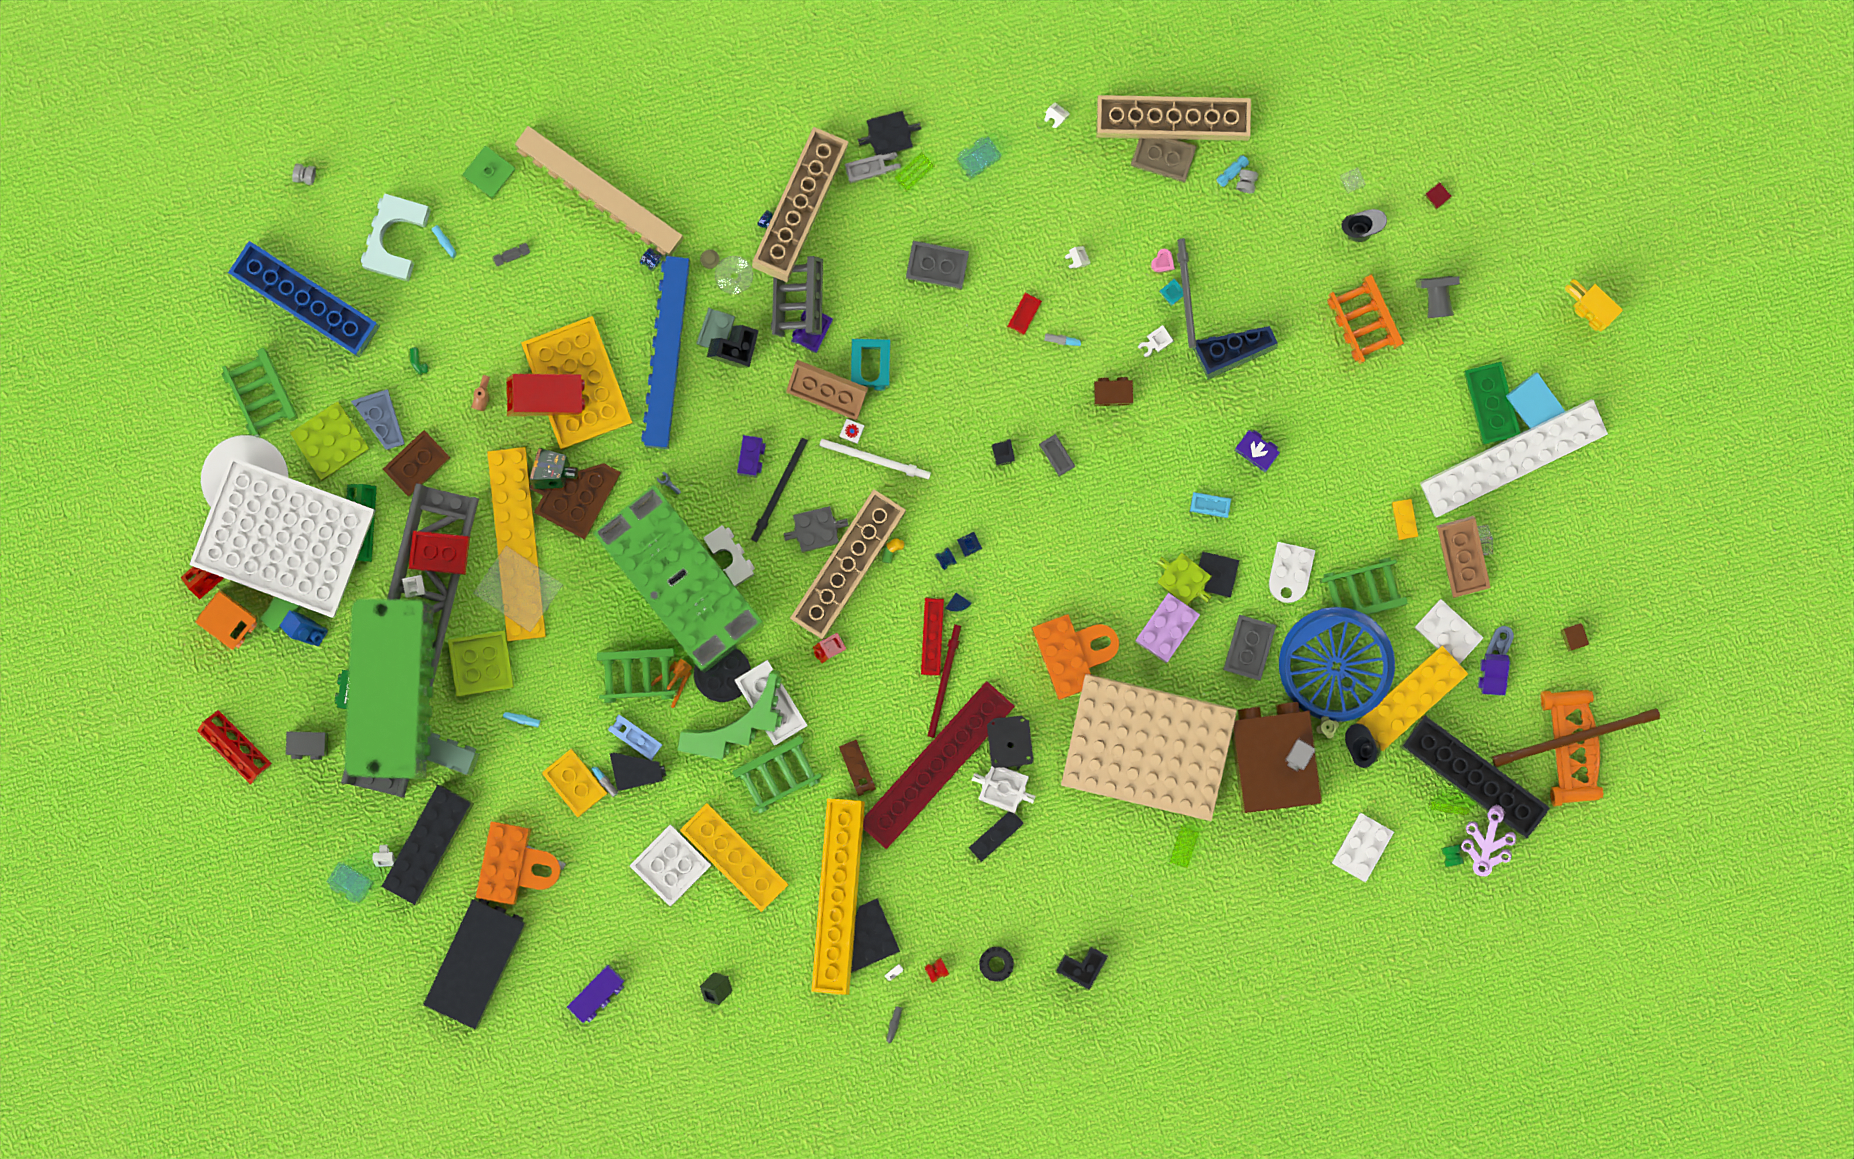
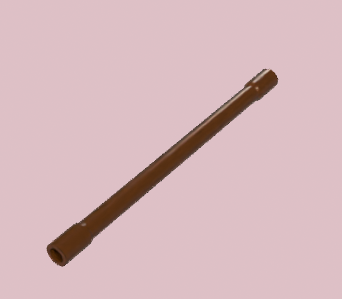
M1657 708L1641 712L1638 715L1512 752L1492 756V762L1494 767L1506 765L1539 753L1641 723L1645 724L1660 719V713Z

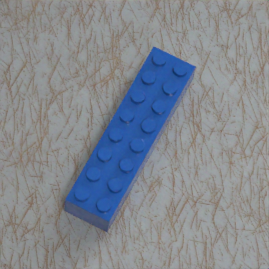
M248 241L228 272L245 285L357 357L361 356L380 327L375 321L250 241Z

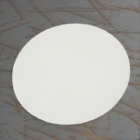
M250 435L235 436L224 440L209 453L201 472V487L206 501L212 507L230 457L289 478L288 469L281 453L268 441Z

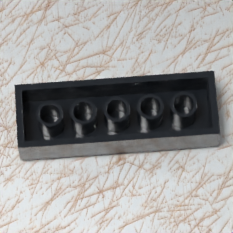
M437 785L381 887L413 905H418L474 803L442 785Z

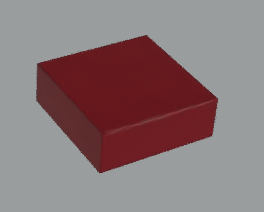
M1440 182L1425 194V197L1436 209L1452 197Z

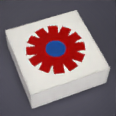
M846 419L840 437L858 444L864 425Z

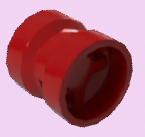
M942 958L937 959L932 965L927 964L924 966L932 983L938 981L940 977L950 975Z

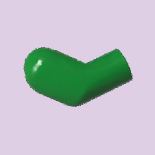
M416 347L410 348V363L417 374L428 373L427 363H420L419 349Z

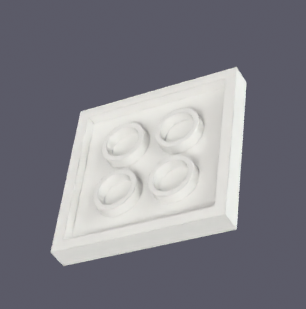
M669 825L630 865L670 907L711 866L672 825Z

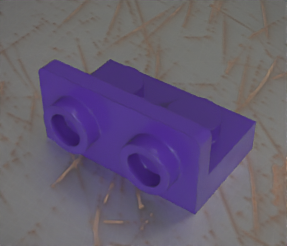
M806 310L801 314V321L806 320ZM822 313L821 335L806 333V329H794L791 342L817 353L833 318Z

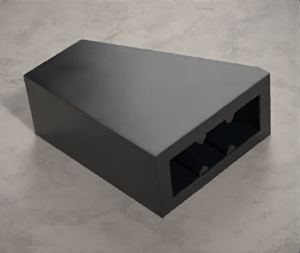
M609 753L618 791L663 782L664 777L667 776L665 766H661L660 762Z

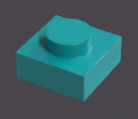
M1175 279L1159 291L1171 306L1183 297V288Z

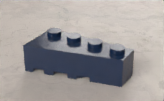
M1270 326L1246 330L1241 333L1208 337V339L1203 340L1198 339L1196 340V348H1193L1207 380L1276 350L1278 342Z

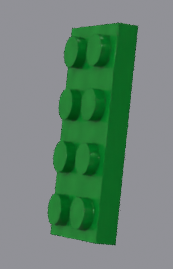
M1502 361L1463 371L1482 444L1486 445L1510 439L1521 434L1514 407L1506 397L1510 391Z

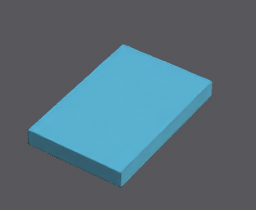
M1536 372L1506 395L1529 429L1565 412Z

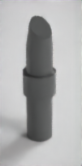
M895 1006L892 1020L889 1023L886 1039L888 1043H892L898 1029L902 1007Z

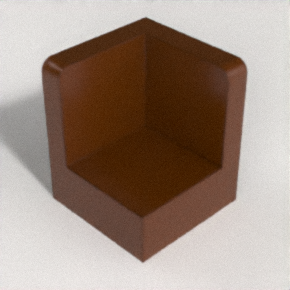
M1582 623L1561 630L1568 652L1589 645Z

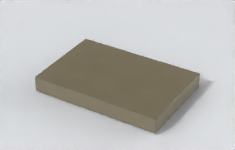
M1139 138L1131 166L1185 183L1196 146L1169 138Z

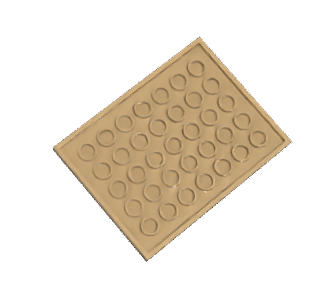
M1086 674L1061 786L1212 821L1237 709Z

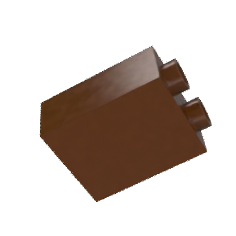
M1299 702L1277 704V715L1262 717L1260 707L1237 710L1239 720L1234 721L1231 737L1242 813L1321 804L1315 751L1304 770L1300 768L1298 771L1288 766L1289 762L1285 760L1298 739L1314 748L1310 711L1300 712Z

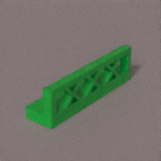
M347 484L346 499L375 510L377 486ZM354 489H357L356 497L354 498ZM375 513L356 561L372 562Z

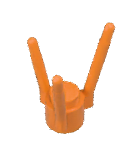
M682 659L678 662L674 661L670 666V672L674 669L673 673L675 676L667 686L668 690L671 689L678 678H683L678 689V695H675L672 702V708L675 707L685 683L691 675L690 670L692 666ZM662 674L651 682V686H654L662 679Z

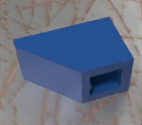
M289 610L280 624V627L290 638L318 647L328 633L326 628L307 616Z

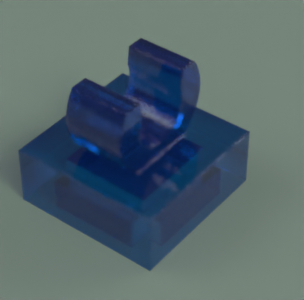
M975 532L957 539L965 557L982 550Z

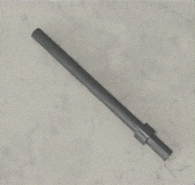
M1181 238L1177 240L1179 250L1177 259L1181 269L1189 348H1196L1187 263L1189 262V254L1186 252L1185 239Z

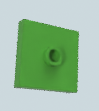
M485 145L462 176L493 199L516 168Z

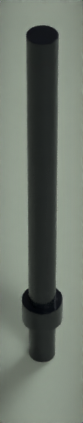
M801 437L761 519L759 518L756 523L757 527L750 540L757 543L763 530H766L769 524L768 520L808 442L807 439Z

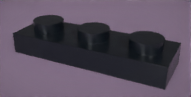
M1008 812L976 840L969 849L982 862L1024 823L1015 813Z

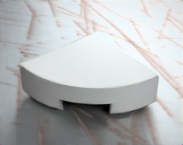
M900 964L895 966L885 975L886 979L891 981L903 971Z

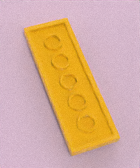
M1441 646L1388 693L1376 708L1365 714L1356 723L1366 726L1374 740L1380 745L1381 751H1384L1464 679L1468 673Z
M708 803L680 829L761 912L789 885Z

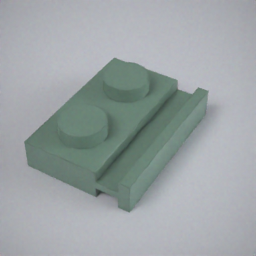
M708 308L696 344L709 348L710 341L713 338L728 340L735 316Z

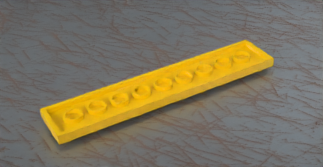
M526 447L487 451L507 641L546 637L531 489H529L530 480Z
M827 798L812 992L849 995L865 801Z

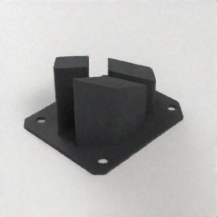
M1022 716L995 718L987 725L992 767L1008 769V767L1017 766L1018 771L1022 765H1029L1034 762L1029 720Z

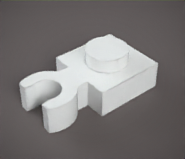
M1162 325L1147 336L1150 340L1148 343L1143 342L1138 348L1142 349L1144 346H1147L1148 352L1144 356L1149 357L1153 353V349L1160 352L1173 343L1174 340Z

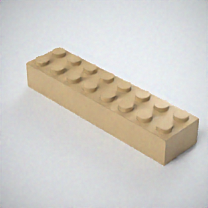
M1098 95L1096 137L1247 141L1250 138L1251 98Z
M813 127L756 252L752 268L788 282L848 149V141Z
M873 489L790 619L824 640L905 515L906 510Z

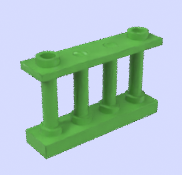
M265 348L257 350L259 356L255 360L232 371L227 366H223L224 372L221 373L225 383L230 384L248 424L245 426L249 434H253L257 438L260 437L258 429L283 417L288 418L290 421L298 419L297 413ZM258 366H264L267 373L263 377L240 388L237 387L234 380L235 377ZM272 383L274 387L272 394L248 405L245 404L242 397L243 394L264 384ZM275 400H280L282 405L280 411L254 423L250 412Z
M1390 557L1379 560L1380 564L1335 575V572L1324 574V578L1320 579V583H1328L1334 607H1342L1335 580L1345 577L1353 602V610L1370 615L1408 604L1407 598H1401V595H1398L1391 565L1397 563L1396 559L1391 560ZM1383 568L1391 595L1389 597L1390 601L1382 602V599H1379L1372 570ZM1365 573L1372 599L1371 606L1364 607L1361 604L1353 575Z
M676 649L597 653V661H602V665H604L606 695H599V699L604 700V703H615L616 699L656 696H661V700L673 699L674 695H678V691L668 690L667 686L670 683L669 661H671V657H676ZM652 658H659L662 661L663 691L652 692L650 662H652ZM633 659H640V662L643 664V693H632L631 663H633ZM616 660H621L624 667L625 694H613L612 664Z
M801 736L732 771L736 779L740 777L741 780H744L757 806L752 809L753 813L758 811L761 814L768 810V805L808 784L812 787L820 783L821 773L814 775L801 750V744L804 743ZM790 750L792 753H795L808 780L797 784L784 759V753ZM773 759L775 762H778L791 789L780 793L767 768V762ZM756 768L758 771H761L774 796L766 802H763L750 777V771Z

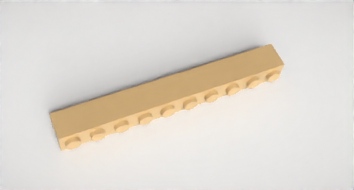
M528 126L515 143L519 154L525 158L529 156L534 159L532 161L533 164L540 169L542 167L548 169V174L556 180L558 177L564 181L563 185L568 189L579 191L578 195L587 202L589 199L595 203L594 207L599 211L604 212L605 210L610 213L609 217L616 223L620 221L626 225L624 228L630 233L634 234L636 232L641 235L640 239L647 245H650V243L657 247L655 250L661 255L665 256L667 254L672 256L684 239L683 235L531 127Z

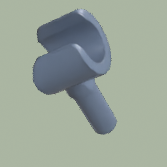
M662 472L666 476V480L660 481L657 478L658 482L662 485H667L679 495L681 491L672 484L670 477L665 472Z

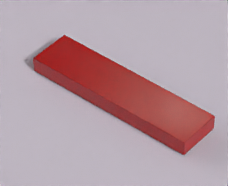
M925 598L921 675L940 676L944 599Z

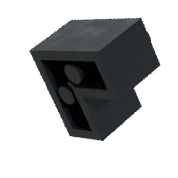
M744 325L732 326L729 340L724 338L711 339L707 357L738 368L750 367L759 330Z
M1090 946L1081 963L1064 954L1055 971L1090 990L1108 956Z

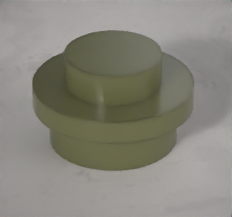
M709 249L702 253L700 260L705 268L712 269L719 264L720 258L716 251Z

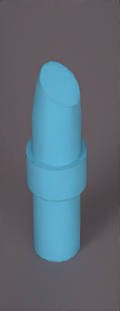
M436 225L432 228V231L438 238L441 246L454 259L456 251L450 244L447 236Z
M509 712L503 714L504 718L519 724L539 727L540 720L527 717L526 715Z

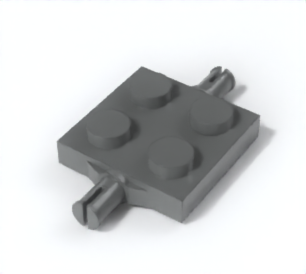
M828 506L793 515L795 531L784 533L785 541L797 538L800 543L801 552L804 553L837 545L839 543L837 537L838 528L849 525L847 518L836 521L832 516L831 507Z

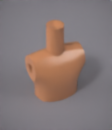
M482 376L480 386L474 391L471 408L485 411L489 402V391L487 390L489 376Z

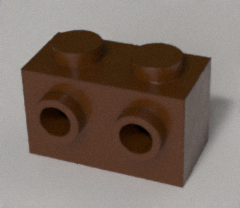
M1118 377L1117 381H1109V378H1098V381H1094V406L1133 405V380H1128V377Z

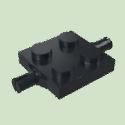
M899 111L866 120L869 129L868 136L857 140L860 142L859 147L871 144L875 155H886L913 148L911 132L922 130L920 122L909 125L905 120L904 112Z

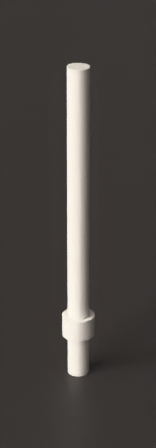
M825 439L820 441L819 446L896 469L912 477L915 475L929 480L931 472L918 469L917 466L912 464L905 465Z

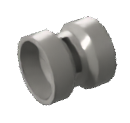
M296 163L292 176L293 182L300 183L302 181L308 185H313L316 167H304L302 164Z
M1240 170V181L1237 183L1236 189L1245 193H1254L1256 188L1254 183L1257 181L1259 174L1250 170Z

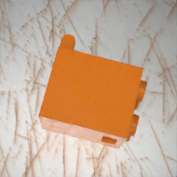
M219 589L197 617L195 623L233 650L235 647L239 649L245 641L243 636L246 632L251 633L257 626V617ZM243 621L246 625L237 637L233 639L229 635L239 622Z

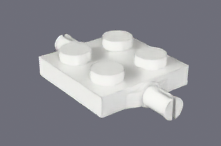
M991 766L989 773L985 777L976 773L972 777V781L982 784L980 801L1012 813L1016 812L1022 799L1034 803L1036 796L1025 792L1029 779L1028 776L1004 767L994 768Z

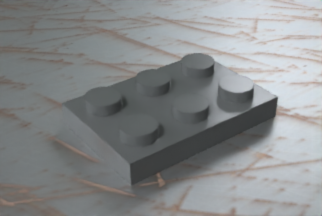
M913 241L906 279L962 290L969 251Z
M1239 615L1223 670L1261 681L1276 625Z

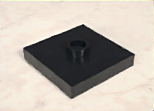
M1202 551L1199 567L1212 577L1205 585L1204 591L1231 598L1240 560Z

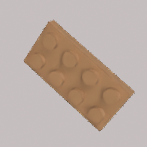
M797 360L786 392L857 420L868 388Z
M1471 516L1437 525L1453 598L1491 588L1475 517Z

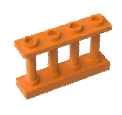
M1372 274L1363 279L1364 283L1362 286L1338 297L1335 296L1334 292H1331L1328 295L1329 299H1327L1331 310L1334 309L1337 314L1335 319L1338 326H1342L1344 329L1343 337L1346 343L1350 344L1353 349L1351 351L1352 357L1359 364L1365 362L1363 356L1380 348L1393 345L1394 349L1404 344ZM1369 293L1371 297L1369 304L1344 315L1339 304L1361 294ZM1372 310L1374 312L1377 311L1380 317L1378 321L1353 332L1351 331L1348 321ZM1385 328L1388 334L1386 338L1362 349L1359 348L1356 338L1376 329Z

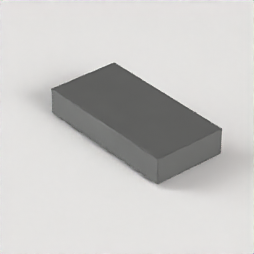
M1056 434L1039 444L1059 477L1075 467Z

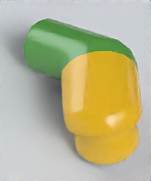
M895 538L884 546L882 562L891 563L893 552L902 550L904 548V541Z

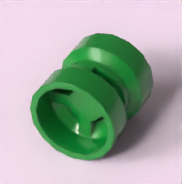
M1460 844L1441 848L1442 854L1445 855V867L1464 864L1463 857L1460 855Z

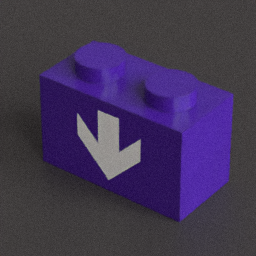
M1248 430L1234 451L1263 472H1266L1280 453L1277 450L1278 447L1270 441L1267 443L1262 440L1263 436L1257 431L1253 430L1251 432Z

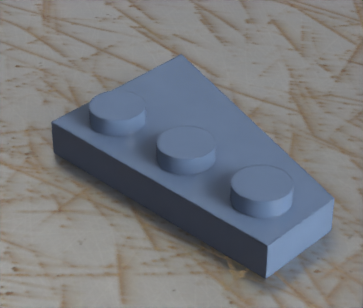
M389 390L351 401L386 450L405 445Z

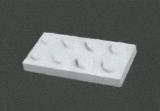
M768 660L735 679L736 684L751 708L758 702L766 687L769 673L773 670ZM782 683L780 689L777 688L776 696H779L777 707H773V709L781 710L780 716H783L781 727H778L775 732L765 730L774 746L807 726Z

